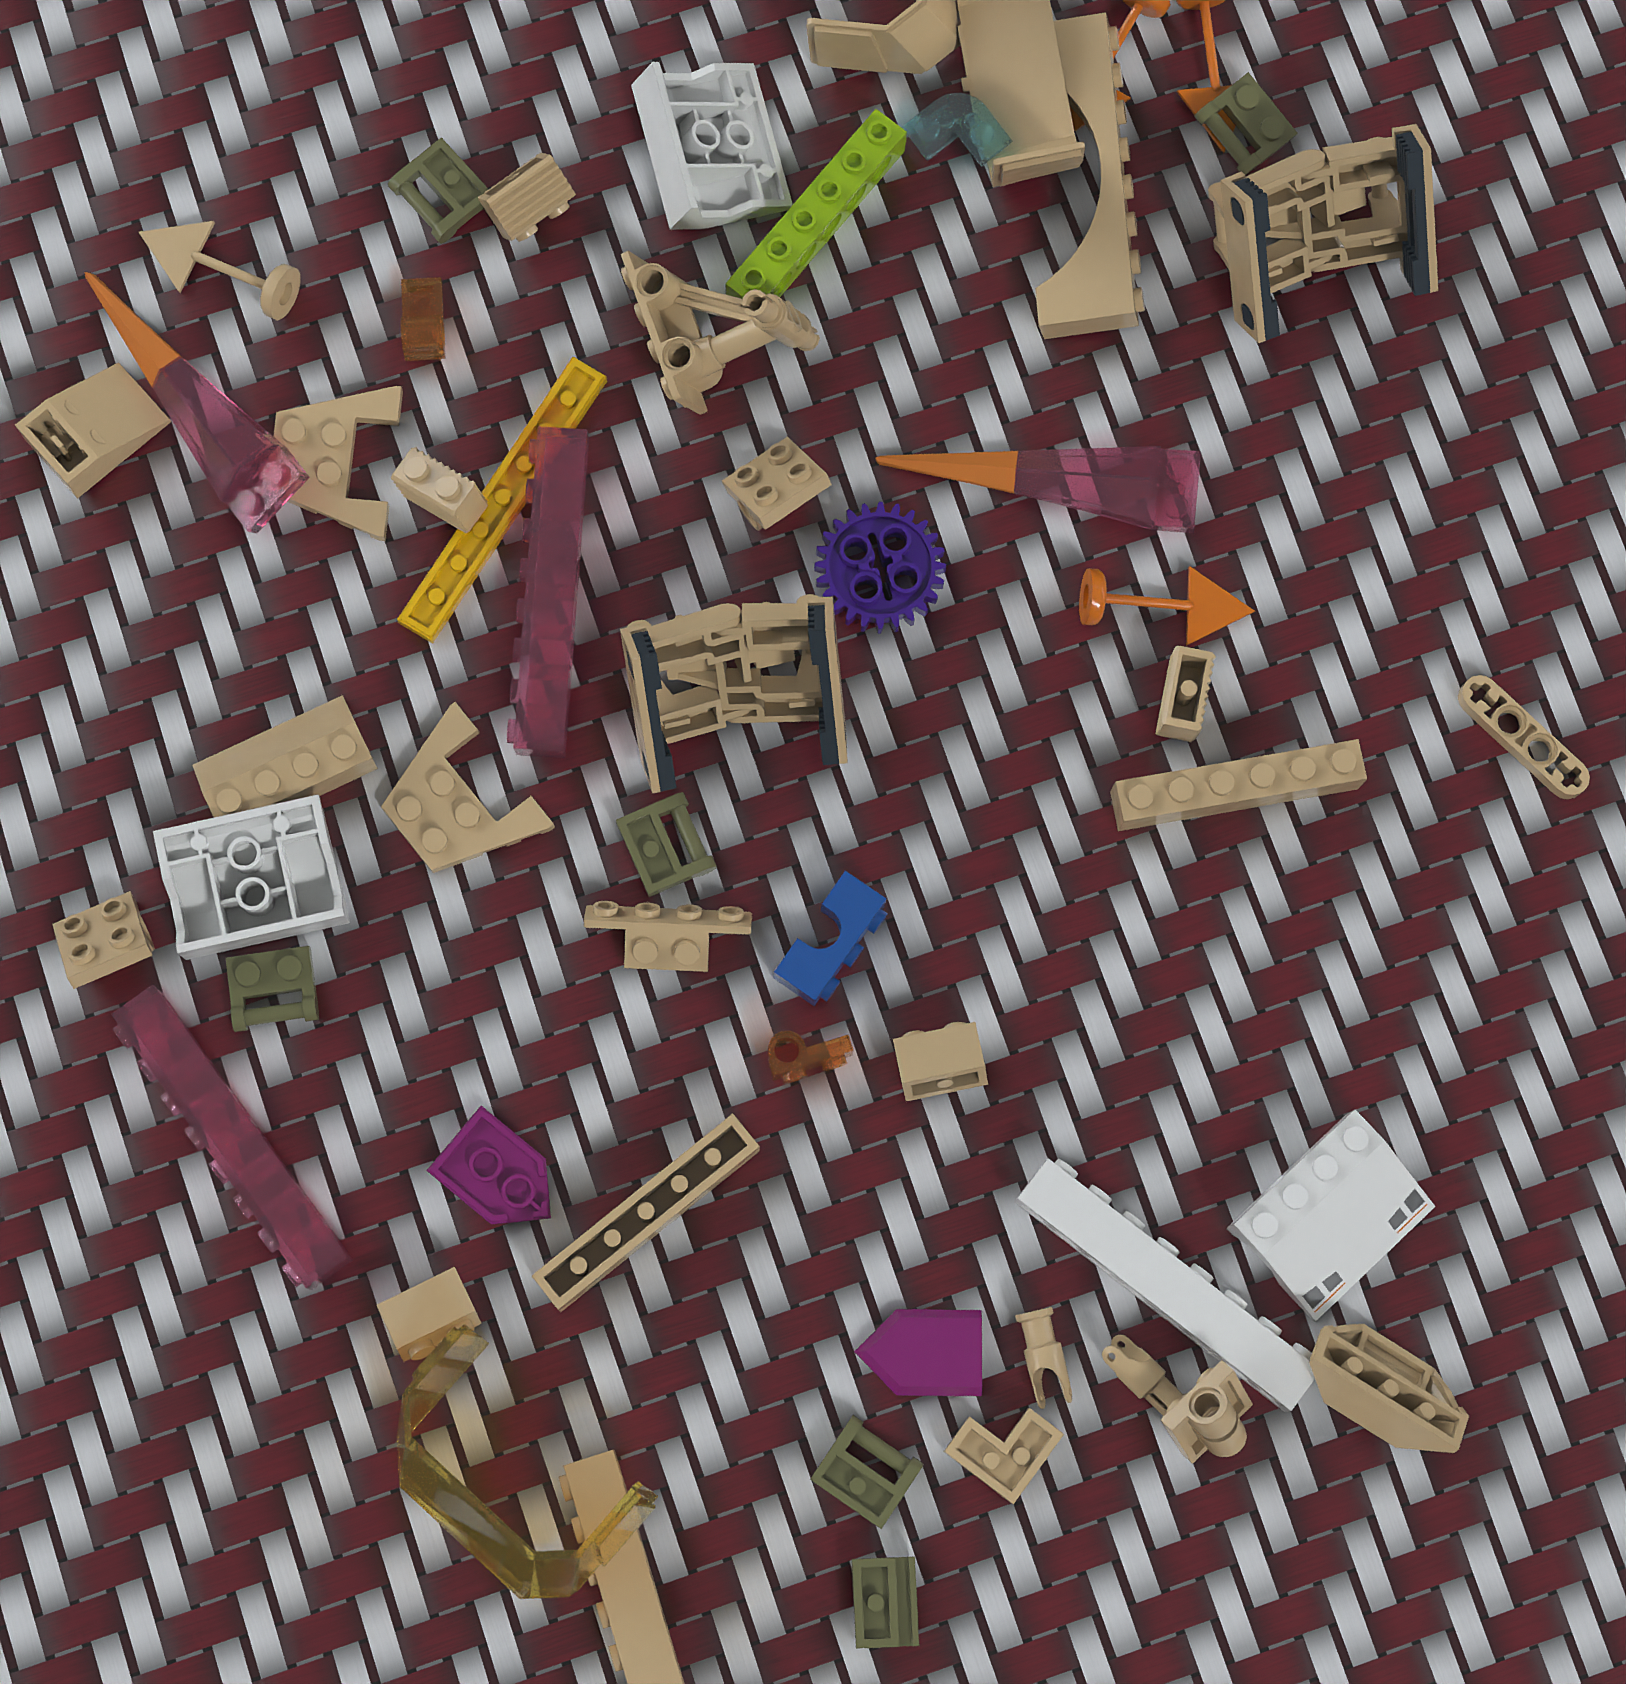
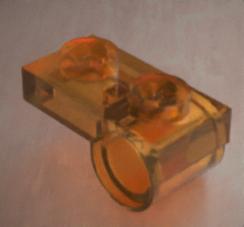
M441 277L401 279V339L405 360L446 359L443 282Z
M781 1031L775 1034L769 1042L768 1067L773 1081L782 1078L783 1083L788 1084L806 1078V1070L822 1065L823 1071H829L848 1064L846 1057L852 1056L854 1050L849 1034L806 1048L805 1042L799 1034L793 1031ZM790 1042L797 1047L799 1055L792 1062H782L776 1057L774 1053L775 1048L780 1043Z

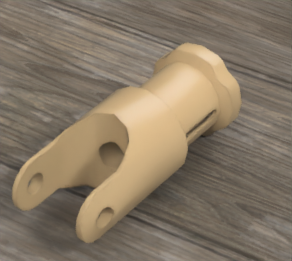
M1052 1307L1015 1315L1016 1321L1022 1324L1027 1345L1024 1355L1036 1401L1040 1409H1044L1046 1405L1041 1380L1045 1368L1055 1372L1060 1380L1067 1403L1072 1402V1390L1061 1342L1056 1341L1050 1316L1054 1313Z
M1116 1335L1111 1341V1346L1104 1348L1102 1357L1105 1363L1139 1399L1144 1397L1162 1415V1418L1173 1401L1183 1398L1187 1394H1182L1165 1377L1166 1371L1125 1335ZM1119 1341L1124 1342L1125 1347L1119 1346ZM1109 1353H1113L1115 1359H1111Z

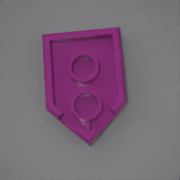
M483 1106L477 1109L426 1170L491 1225L551 1219L546 1158Z
M896 1309L854 1351L895 1395L982 1396V1310Z

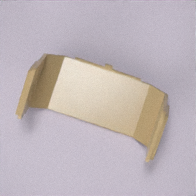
M916 0L914 4L887 25L808 18L806 28L810 60L812 63L822 67L883 73L893 71L922 74L961 45L957 28L958 25H961L957 0Z
M957 0L961 23L957 28L967 76L961 78L963 93H970L978 141L983 143L992 187H1001L1022 180L1080 167L1084 157L1085 144L1084 142H1077L1074 133L1050 0Z

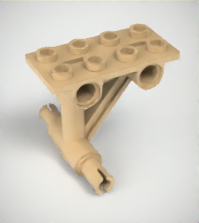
M629 250L621 254L625 267L621 268L623 279L628 288L634 290L638 301L634 305L635 313L640 323L648 329L651 340L647 341L648 349L655 362L660 363L664 374L660 379L662 388L670 400L673 399L684 408L687 407L699 415L708 411L701 392L712 388L719 382L725 368V363L774 340H778L787 347H798L802 351H811L819 343L820 337L815 334L818 332L817 329L811 326L808 317L795 309L789 300L784 301L777 295L765 294L756 289L750 290L741 299L691 286L661 265L647 263ZM693 309L743 323L715 337L707 335L702 338Z

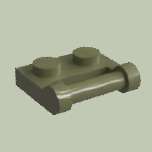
M1249 72L1194 115L1201 125L1206 124L1238 163L1239 166L1236 169L1239 172H1243L1246 176L1298 134ZM1222 109L1256 150L1255 153L1252 155L1220 117L1218 113Z
M442 137L398 171L388 182V187L396 196L402 195L432 228L431 234L440 244L452 238L457 229L484 208L478 197L489 190ZM421 177L452 212L443 218L415 188L413 182Z
M683 792L674 794L616 819L618 829L649 897L695 877L708 874L717 868L713 856L707 855L686 808L689 803ZM667 814L672 815L692 860L691 863L681 866L660 817Z
M309 946L226 958L231 1001V1020L234 1032L246 1031L248 1026L299 1018H305L306 1022L319 1020L312 952ZM302 991L301 1002L246 1009L245 999Z
M852 1415L810 1480L882 1529L924 1463L914 1456L910 1460L862 1426L863 1421ZM853 1440L899 1472L901 1475L895 1485L846 1452L845 1450L850 1442Z

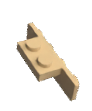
M599 901L594 903V905H587L584 915V927L625 929L624 968L708 972L709 933L751 934L752 923L751 912H744L743 909L734 906L722 907L719 910H702L697 905L686 904L678 906L677 909L660 908L659 905L654 903H640L635 907H624L612 901Z

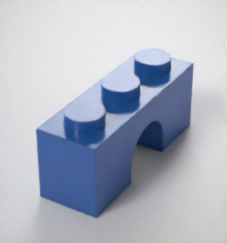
M845 871L821 905V912L830 917L839 928L840 936L837 941L830 947L817 949L797 938L775 969L773 978L813 1006L816 1005L820 998L827 1002L841 982L835 976L845 964L851 968L863 951L864 947L859 944L867 931L875 934L888 913L882 910L885 907L886 898Z

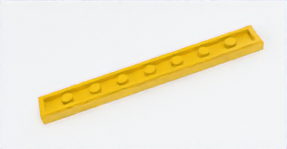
M571 358L482 491L483 496L487 500V508L468 533H464L459 529L456 530L397 618L399 624L430 643H434L606 384L607 376L577 358Z

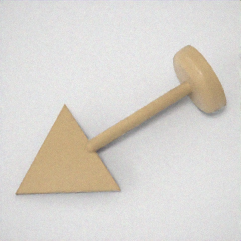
M214 221L139 232L180 293L195 263L198 262L262 289L260 306L263 313L275 320L284 318L295 303L300 287V272L297 268L281 264L276 266L270 272L267 279L264 280L201 253L215 224Z

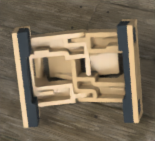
M1417 124L1392 128V137L1388 138L1374 137L1367 141L1322 147L1323 152L1316 149L1304 150L1248 176L1243 172H1239L1209 186L1208 195L1214 204L1217 233L1213 240L1214 249L1219 253L1230 272L1234 321L1257 343L1280 336L1277 301L1273 300L1271 293L1311 277V271L1320 272L1399 258L1400 270L1404 274L1407 283H1409L1414 296L1438 291L1431 148ZM1397 182L1398 200L1387 189V183ZM1371 186L1372 191L1368 194V202L1372 217L1341 222L1338 215L1366 205L1365 187ZM1310 209L1311 214H1313L1316 218H1310ZM1265 237L1284 238L1266 247Z
M807 594L799 597L796 603H742V610L737 605L726 603L685 616L677 615L672 620L653 626L645 620H637L628 624L626 628L620 629L640 761L652 794L677 788L672 755L668 744L725 728L726 721L731 723L819 721L823 765L848 763L846 722L833 597H818L817 595ZM794 650H802L797 676H761V668L795 661ZM735 659L737 668H727L726 661ZM754 662L756 668H750V663ZM667 670L668 680L679 679L702 686L672 695L660 679V672Z

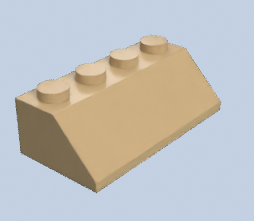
M343 695L192 765L203 796L214 818L313 795L321 796L378 769Z

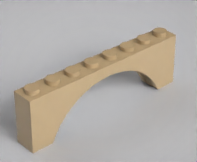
M1106 12L1054 21L1069 106L1085 123L1098 147L1101 164V185L1096 212L1082 243L1058 272L1035 288L1038 323L1044 339L1139 326L1138 312L1145 311L1142 287L1135 288L1134 274L1141 273L1139 250H1132L1131 237L1138 235L1135 212H1128L1127 199L1134 198L1131 174H1124L1123 162L1130 161L1129 142L1127 137L1121 138L1120 125L1127 124L1124 100H1117L1116 88L1123 87L1121 64L1114 63L1113 51L1120 50L1117 26L1110 27Z

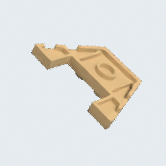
M393 386L276 412L267 483L268 493L315 514L320 513L334 519L339 524L350 529L355 528L367 533L371 538L386 541L390 507L388 502L348 498L357 423L399 426L403 397L402 387Z
M456 702L449 706L381 806L385 814L432 873L482 856L483 853L499 847L521 842L522 839L538 833L549 832L555 828L554 823L532 796L499 821H495L446 760L479 734L478 729Z

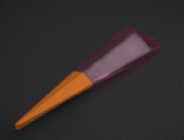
M84 272L85 278L221 502H225L248 532L257 534L310 477L288 448L261 427L178 354L96 275Z
M1161 446L884 455L875 458L879 465L1022 495L1151 530L1194 533L1201 451L1161 449Z

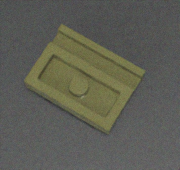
M915 1556L852 1559L856 1649L919 1646Z

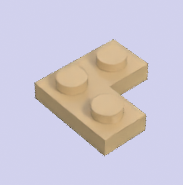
M1028 1408L1004 1442L974 1419L968 1417L943 1452L1011 1504H1014L1064 1434L1032 1409Z

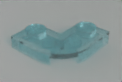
M951 93L936 99L902 127L907 131L908 137L927 161L957 137L961 139L981 166L1013 142L990 110L976 97L964 93Z

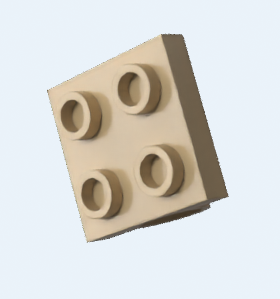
M788 437L772 445L764 453L746 465L739 467L734 473L722 480L727 493L737 502L746 519L757 531L762 528L766 530L832 485L827 473Z
M131 891L115 898H110L101 904L70 915L52 924L65 973L73 989L152 956V951L155 950L149 931L140 915L137 902Z
M1221 1360L1214 1368L1205 1370L1198 1378L1196 1386L1183 1398H1178L1170 1404L1161 1422L1181 1454L1192 1464L1207 1449L1216 1456L1230 1457L1237 1454L1246 1443L1247 1433L1240 1417L1253 1404L1234 1370Z

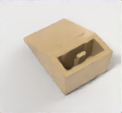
M118 362L46 399L15 424L26 442L78 499L166 427L171 420Z

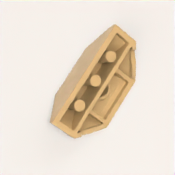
M1347 1324L1335 1327L1328 1325L1320 1330L1309 1363L1325 1404L1395 1448L1455 1453L1459 1450L1469 1415L1463 1407H1458L1451 1390L1435 1368L1365 1324Z

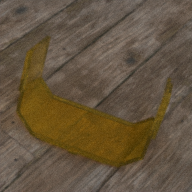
M465 1324L459 1329L453 1327L413 1372V1381L402 1394L397 1430L399 1487L519 1599L571 1597L573 1593H576L600 1564L603 1567L608 1564L656 1508L653 1503L658 1498V1495L637 1481L578 1550L535 1551L411 1436V1432L489 1344L482 1336Z

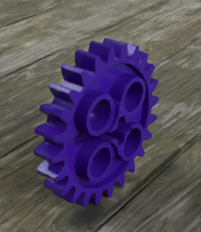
M879 502L876 512L871 513L868 506L864 503L862 504L861 515L858 517L850 509L846 510L847 523L844 524L840 520L834 519L832 527L836 534L824 531L822 540L828 546H817L816 555L824 559L814 562V571L824 574L816 579V587L828 588L822 594V597H833V600L836 601L834 604V614L837 615L842 611H846V625L851 624L856 618L860 619V628L863 632L867 629L870 622L875 623L878 634L882 633L884 623H890L894 632H898L899 620L904 619L907 624L913 626L915 621L913 612L915 611L925 617L928 613V608L924 601L936 604L938 595L932 589H943L944 580L936 575L945 573L946 564L936 560L944 556V548H932L937 542L938 534L931 533L925 535L928 521L924 520L915 525L913 523L914 510L908 512L905 517L899 516V504H895L891 513L885 512L883 502ZM869 535L876 537L880 563L882 567H887L885 581L892 596L890 601L884 598L878 568H873L875 554L868 539ZM890 537H897L904 542L905 547L899 551H892L885 546L884 541ZM857 546L865 551L866 556L861 560L854 561L849 559L844 552L850 547ZM899 575H908L914 579L916 584L910 589H902L895 584L894 579ZM862 584H868L877 593L872 598L864 599L856 594L855 589Z

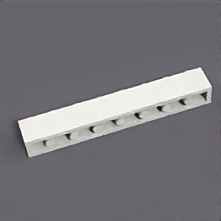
M1048 1158L1014 1202L1219 1362L1223 1360L1234 1370L1237 1376L1282 1411H1292L1315 1380L1309 1363L1312 1353L1296 1342L1293 1346L1286 1343L1279 1337L1282 1330L1267 1318L1261 1316L1257 1320L1246 1312L1245 1308L1248 1304L1230 1290H1226L1223 1294L1210 1284L1214 1278L1195 1263L1191 1267L1184 1264L1177 1258L1180 1252L1168 1241L1161 1237L1155 1241L1144 1233L1143 1229L1146 1226L1136 1216L1128 1211L1121 1215L1109 1206L1112 1199L1101 1189L1094 1185H1091L1088 1189L1075 1179L1078 1173L1066 1162L1057 1159L1054 1163Z

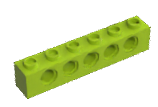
M875 109L725 283L726 295L743 299L747 292L756 289L765 294H774L781 297L905 152L907 131L878 109Z

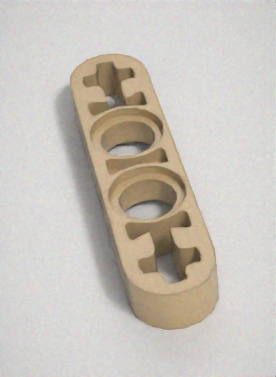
M1478 675L1471 677L1462 685L1458 693V701L1462 709L1553 794L1559 798L1572 799L1587 788L1590 775L1585 765L1492 679L1487 676ZM1480 687L1486 691V694L1484 695L1483 699L1491 707L1497 701L1501 704V706L1498 707L1492 713L1490 718L1487 715H1485V713L1491 707H1489L1482 700L1478 701L1477 703H1474L1470 699V697L1473 695V691L1470 688H1472L1475 691L1478 690ZM1503 713L1514 715L1519 723L1518 731L1512 734L1502 731L1498 725L1499 715ZM1532 741H1541L1548 747L1549 757L1546 761L1539 762L1531 758L1528 746ZM1557 757H1559L1562 762L1549 774L1545 769L1552 765ZM1572 771L1577 776L1574 779L1575 785L1571 784L1566 788L1561 783L1564 779L1562 773L1568 774Z

